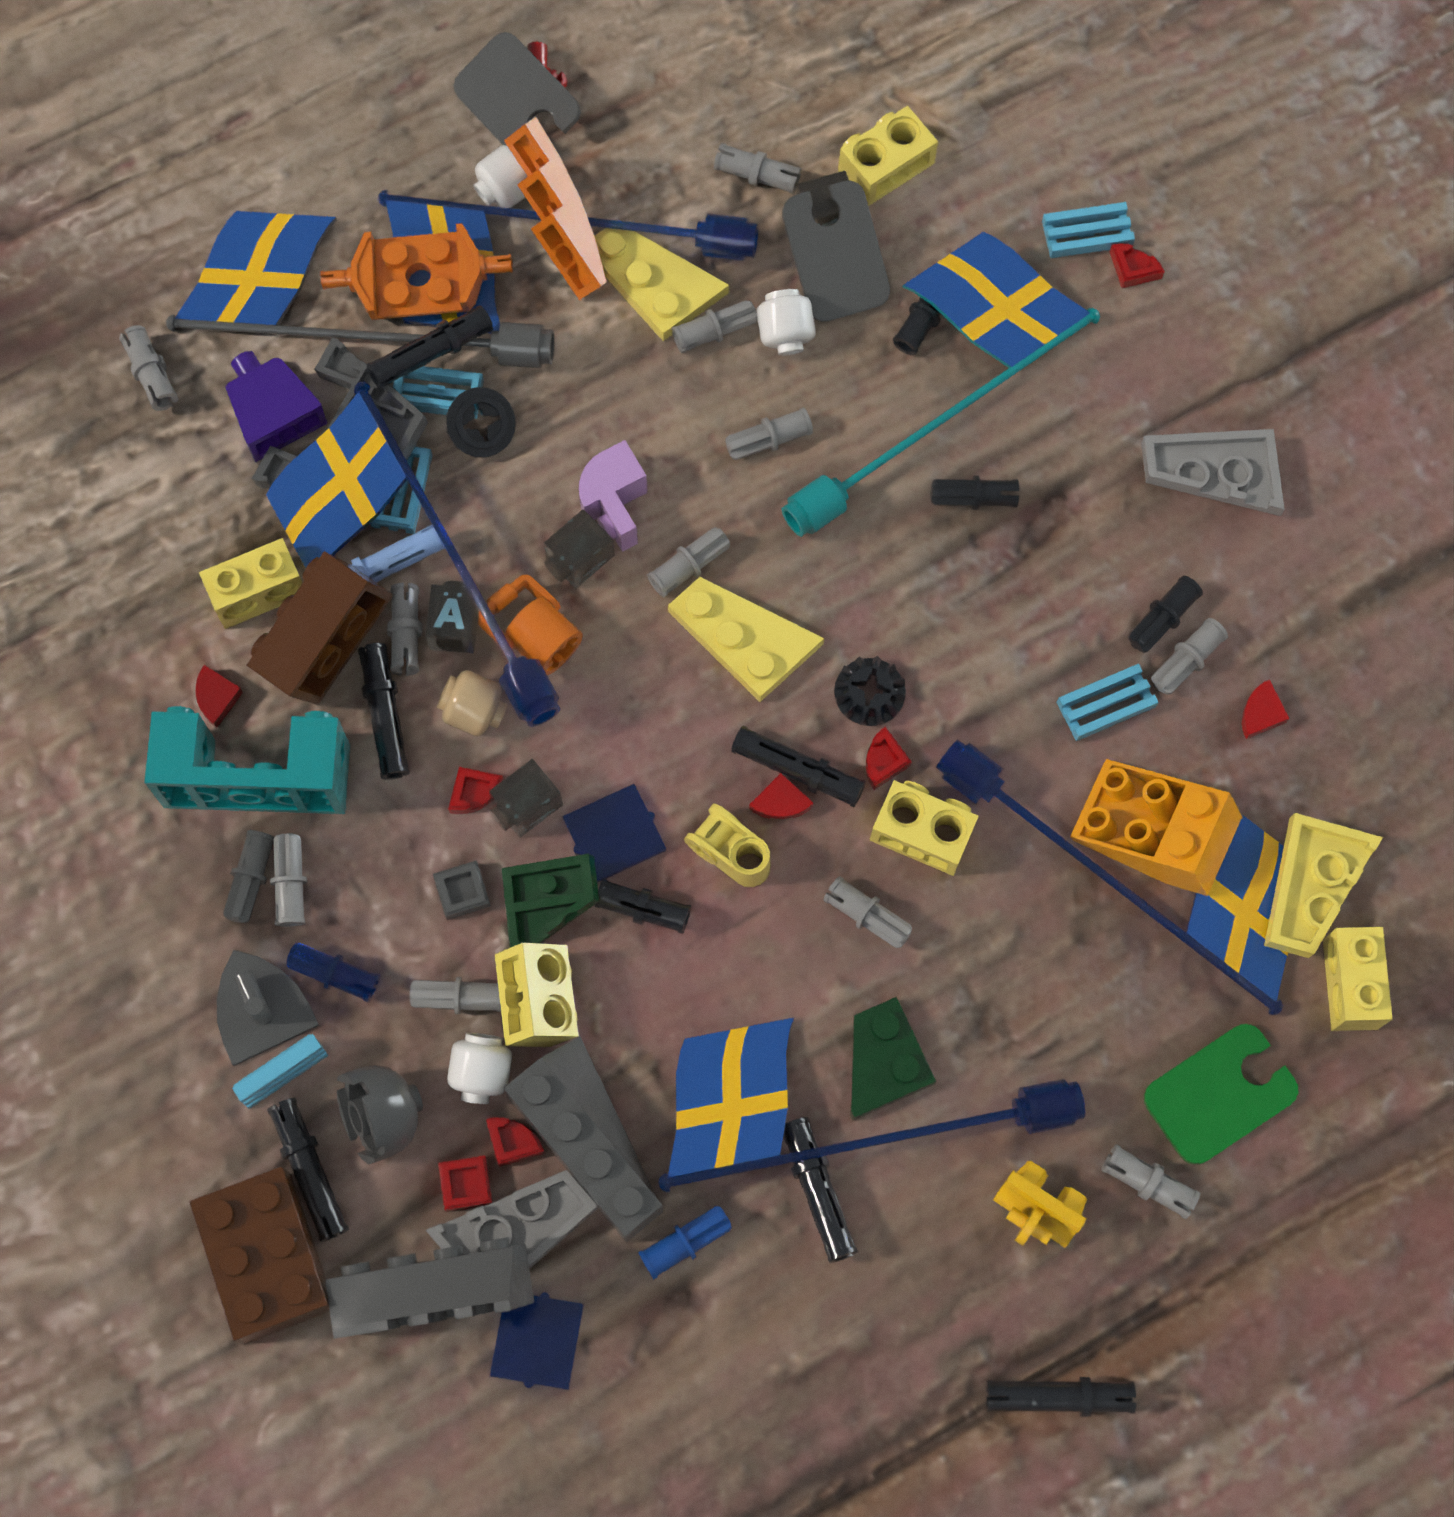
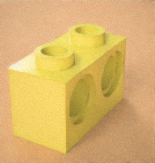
M907 105L896 113L889 112L878 120L875 127L864 134L858 133L848 138L840 148L838 171L846 181L856 182L863 188L868 206L932 166L935 163L938 141ZM903 140L908 142L909 144H898L895 141ZM862 162H872V163H874V164H876V165H874V166H865V165H863V164H861V163H862Z
M283 538L199 572L214 610L225 629L280 607L288 596L295 595L302 584Z
M894 780L873 826L869 841L954 876L979 816L971 813V808L961 801L950 798L943 801L928 795L929 790L918 783L904 781L902 784ZM899 807H906L914 812L916 820L908 824L900 823L894 818L892 812ZM940 825H949L957 831L958 839L951 842L943 841L936 835L935 828Z
M1383 927L1336 928L1323 939L1331 1031L1378 1030L1393 1019Z
M520 943L495 954L505 1046L552 1047L579 1037L571 979L572 969L569 963L567 945Z

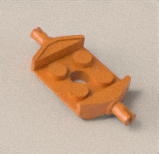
M459 223L456 224L457 232L374 239L371 232H364L351 261V267H347V270L321 271L320 275L322 277L321 285L323 290L349 286L351 292L357 293L371 320L470 311L476 304L482 282L487 280V274L513 273V261L511 254L487 257L480 255L464 225ZM424 270L431 274L429 281L422 286H413L408 283L410 276L416 271Z

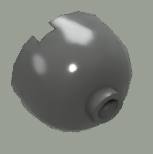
M366 1066L339 1075L337 1081L345 1083V1088L336 1090L340 1115L350 1141L356 1140L359 1136L362 1145L366 1149L357 1153L360 1158L369 1165L392 1157L404 1150L415 1135L418 1126L417 1112L423 1109L422 1098L417 1087L414 1084L408 1085L400 1074L385 1066Z

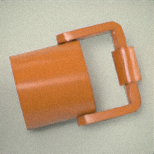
M521 575L511 584L506 583L486 600L487 604L479 610L478 625L504 650L510 652L514 648L543 676L550 675L559 669L573 655L583 638V633L558 611L561 608L560 603L530 575ZM526 588L537 599L526 605L516 615L504 633L489 618L495 613L502 611Z

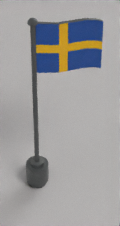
M236 211L218 234L197 285L178 314L170 315L166 319L167 328L173 332L176 331V328L395 342H411L424 336L422 334L279 325L301 291L319 244L328 230L337 221L336 217ZM501 322L499 331H492L491 339L475 338L463 346L489 347L491 356L498 357L500 366L541 368L542 364L552 365L555 335L554 330L544 329V326L541 324Z

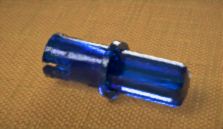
M295 943L287 956L286 966L289 969L323 982V987L327 990L335 987L361 998L367 1003L370 1002L377 989L374 985H378L380 981L379 974L371 973L343 961L344 956L340 954L333 957L302 943Z

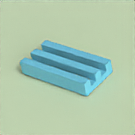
M1126 202L1044 214L1042 225L1050 259L1110 250L1113 244L1133 245L1135 236L1134 232L1130 230L1131 220L1126 214L1128 210ZM1120 230V234H1113L1057 243L1056 239L1079 236L1080 238L1094 236L1095 233Z
M423 366L395 380L393 388L420 412L446 415L453 402L450 400H454L455 397L466 390L445 388V386L434 384L405 383L404 379L476 388L483 387L484 378L483 373ZM474 404L476 410L474 411L475 419H477L478 410L476 404Z
M415 447L403 467L408 480L395 495L391 516L384 515V508L380 515L371 522L373 528L385 526L392 531L404 529L406 533H415L432 460L431 449ZM414 457L419 458L407 516L406 518H401Z
M1139 664L1058 698L1056 703L1076 741L1151 710L1158 705L1159 702L1156 696L1152 695L1149 690L1150 684L1141 675L1142 669ZM1131 680L1134 684L1073 711L1070 707ZM1139 694L1142 699L1085 725L1080 726L1077 721Z
M308 1034L234 1084L232 1089L240 1102L250 1109L329 1055L313 1034Z

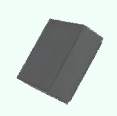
M477 860L433 874L447 920L491 907Z

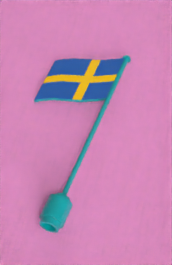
M985 232L980 233L902 286L903 288L915 293L931 304L972 344L1007 366L1008 369L842 483L835 477L830 479L826 475H821L787 499L788 504L781 508L782 515L788 526L800 537L806 533L814 534L847 511L848 488L1089 323L1097 324L1100 320L1099 311L1095 308L1086 310L1054 289L1012 248Z

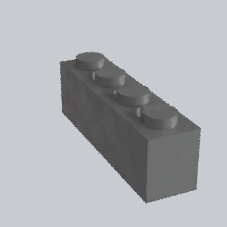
M580 1036L538 1059L504 1087L510 1101L572 1177L598 1205L599 1210L626 1243L663 1213V1205L655 1195Z
M509 1237L480 1242L481 1252L465 1255L463 1254V1247L460 1245L433 1250L434 1260L417 1263L416 1253L386 1258L388 1268L371 1271L369 1262L341 1266V1276L325 1279L333 1337L336 1339L400 1328L403 1325L417 1326L447 1320L450 1317L460 1319L493 1311L495 1313L510 1311L535 1303L526 1245L510 1246Z

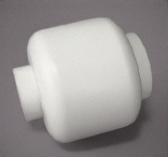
M507 145L498 147L478 162L475 167L478 182L473 186L487 206L495 203L500 208L508 210L525 198L517 184L528 176Z
M784 289L766 294V301L757 308L762 343L766 347L777 348L778 355L781 356L803 352V344L811 341L816 335L810 300L805 296L799 295L797 289Z
M466 1033L465 1040H459L453 1044L447 1082L451 1088L462 1092L460 1100L476 1104H489L490 1096H497L505 1092L504 1087L508 1085L512 1053L508 1047L502 1045L503 1038L481 1033Z

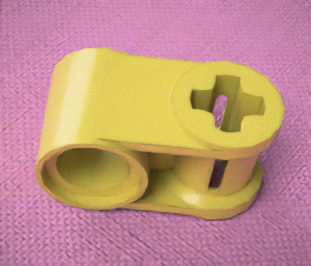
M713 803L708 809L710 815L694 834L688 833L685 836V843L698 856L718 867L738 884L744 887L761 885L770 874L771 865L768 845L763 839L743 826L729 811ZM748 853L755 854L762 859L761 864L754 869H745L737 862L740 857Z

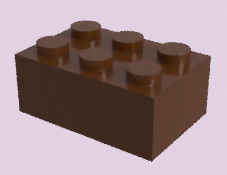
M325 551L320 558H314L307 565L302 576L303 583L295 595L288 596L282 602L276 614L277 621L269 633L262 634L256 640L251 649L252 658L246 665L288 696L319 705L394 595L354 566Z
M282 1166L189 1201L235 1342L245 1345L330 1312L326 1277L292 1175Z

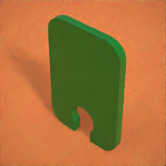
M1241 1024L1234 1027L1154 1080L1146 1088L1143 1095L1146 1109L1185 1162L1192 1165H1200L1207 1162L1296 1100L1298 1084L1286 1065L1274 1072L1270 1080L1264 1085H1253L1244 1078L1241 1071L1243 1060L1249 1055H1258L1271 1046L1257 1027L1250 1024Z

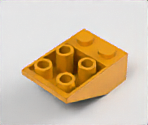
M1105 759L1070 838L1074 842L1165 884L1208 896L1242 819V815L1229 792Z

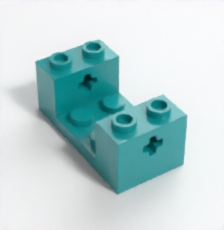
M182 706L168 707L166 712L152 711L144 783L163 808L345 814L351 745L339 719L333 717L332 714L323 711H309L305 713V716H291L286 770L274 763L262 762L254 764V768H236V765L230 762L214 761L216 740L199 713H195L191 708Z

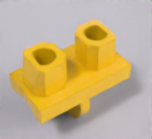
M1027 1161L1017 1172H1011L993 1198V1201L1007 1209L1009 1213L1006 1219L1021 1228L1014 1240L1023 1246L1030 1235H1032L1045 1245L1052 1239L1066 1248L1086 1221L1082 1213L1087 1198L1072 1187H1064L1057 1198L1051 1196L1041 1189L1048 1177L1045 1169L1032 1161Z

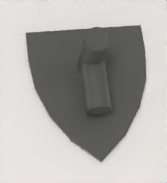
M233 950L220 980L217 994V1024L223 1045L232 1065L235 1066L319 1026V1023L299 986L280 968L258 956Z

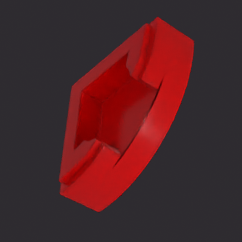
M1130 244L1111 245L1109 253L1122 288L1163 278L1165 271L1161 263L1153 255L1150 257L1146 253L1134 249L1133 245Z
M205 665L198 674L195 687L198 706L208 722L215 728L220 725L243 694L240 687Z
M1270 679L1260 684L1252 692L1245 704L1241 724L1246 739L1283 725L1290 719Z
M886 726L873 738L866 757V774L873 790H876L909 768L912 763Z
M459 767L448 807L449 813L468 814L484 808L500 792L504 783V777L502 775Z
M780 773L749 804V809L763 818L787 819L804 815L813 808L814 803Z
M503 1117L486 1119L499 1167L545 1153L537 1136L523 1124Z

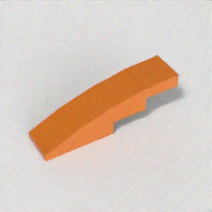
M535 117L506 138L504 142L528 176L517 185L541 219L539 223L530 229L577 298L581 300L607 282L596 239L580 196L560 155L537 117Z

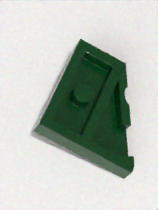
M591 854L501 868L510 948L520 943L541 944L599 902L595 858Z
M897 997L854 1015L850 1115L853 1120L936 1083V1079Z

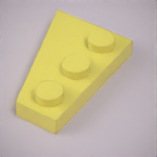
M614 221L595 235L605 277L662 341L673 335L672 327L692 321L729 293V285L618 221Z
M702 577L694 581L668 605V612L759 702L767 697L824 644L823 637Z
M1294 813L1289 818L1264 946L1306 958L1313 956L1340 912L1341 905L1351 888L1357 883L1364 871V866L1372 853L1376 851L1383 837Z

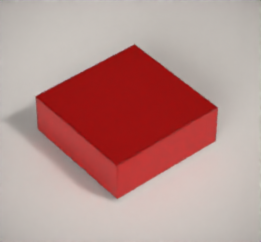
M486 1155L438 1163L444 1210L446 1212L486 1206L493 1203Z

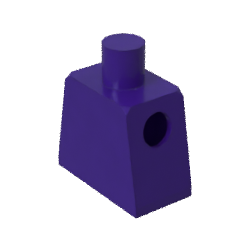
M246 351L237 355L232 360L231 366L238 377L228 382L225 388L255 463L264 458L270 446L282 449L328 424L319 400L281 358H273L261 365L254 352Z

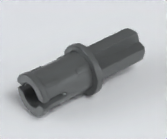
M255 830L247 831L246 841L237 868H232L230 872L234 878L223 910V916L228 920L236 923H248L250 921L260 886L267 882L264 873L272 845H274L273 836Z

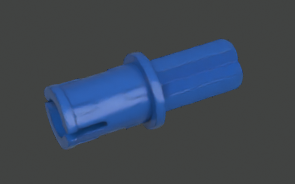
M715 1206L681 1228L678 1225L673 1226L675 1230L673 1233L644 1251L641 1250L638 1254L654 1280L658 1275L690 1256L692 1260L697 1258L695 1252L730 1232L732 1225L724 1210L720 1206Z

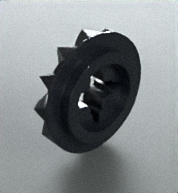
M485 387L471 388L459 394L451 403L446 413V432L455 447L469 456L490 457L500 453L511 442L516 428L515 414L509 401L499 392ZM474 404H476L477 410H480L483 417L490 416L491 418L497 416L498 420L486 426V442L478 429L471 430L470 428L464 429L463 425L469 424V421L475 419L474 411L476 410Z
M859 656L854 662L843 666L835 681L834 696L837 706L843 715L854 723L864 726L882 725L892 720L902 709L906 697L905 679L901 677L895 664L882 661L879 656L874 658H862ZM871 675L876 676V688L882 690L883 694L876 693L873 700H870L869 706H865V693L863 690L858 689V686H866L868 680L871 679Z

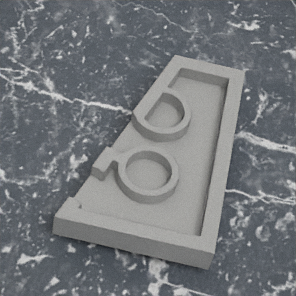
M1274 429L1148 435L1143 437L1141 446L1146 483L1281 516L1285 510Z
M565 1170L515 1191L510 1196L466 1212L465 1215L449 1222L440 1223L426 1229V1231L441 1249L462 1245L464 1255L481 1252L480 1242L509 1237L510 1246L526 1245L530 1269L598 1209V1205L572 1175Z

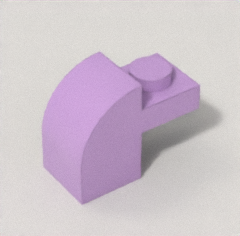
M626 440L600 452L587 463L579 480V497L582 516L586 524L597 519L608 541L615 539L622 552L637 545V527L625 509L624 504L647 493V478Z

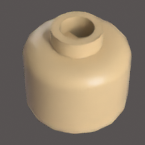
M466 670L457 677L450 675L440 696L437 708L443 710L442 719L447 725L473 736H480L486 732L489 726L498 728L506 711L507 703L500 701L502 687L499 683Z

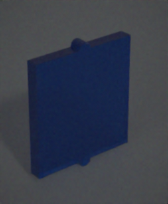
M635 784L562 816L576 845L574 846V854H591L594 856L597 883L667 851L653 822L655 814L651 811L648 812Z
M544 1292L540 1296H534L535 1303L501 1312L490 1377L524 1382L527 1388H532L536 1384L569 1390L584 1304L552 1299L548 1293Z

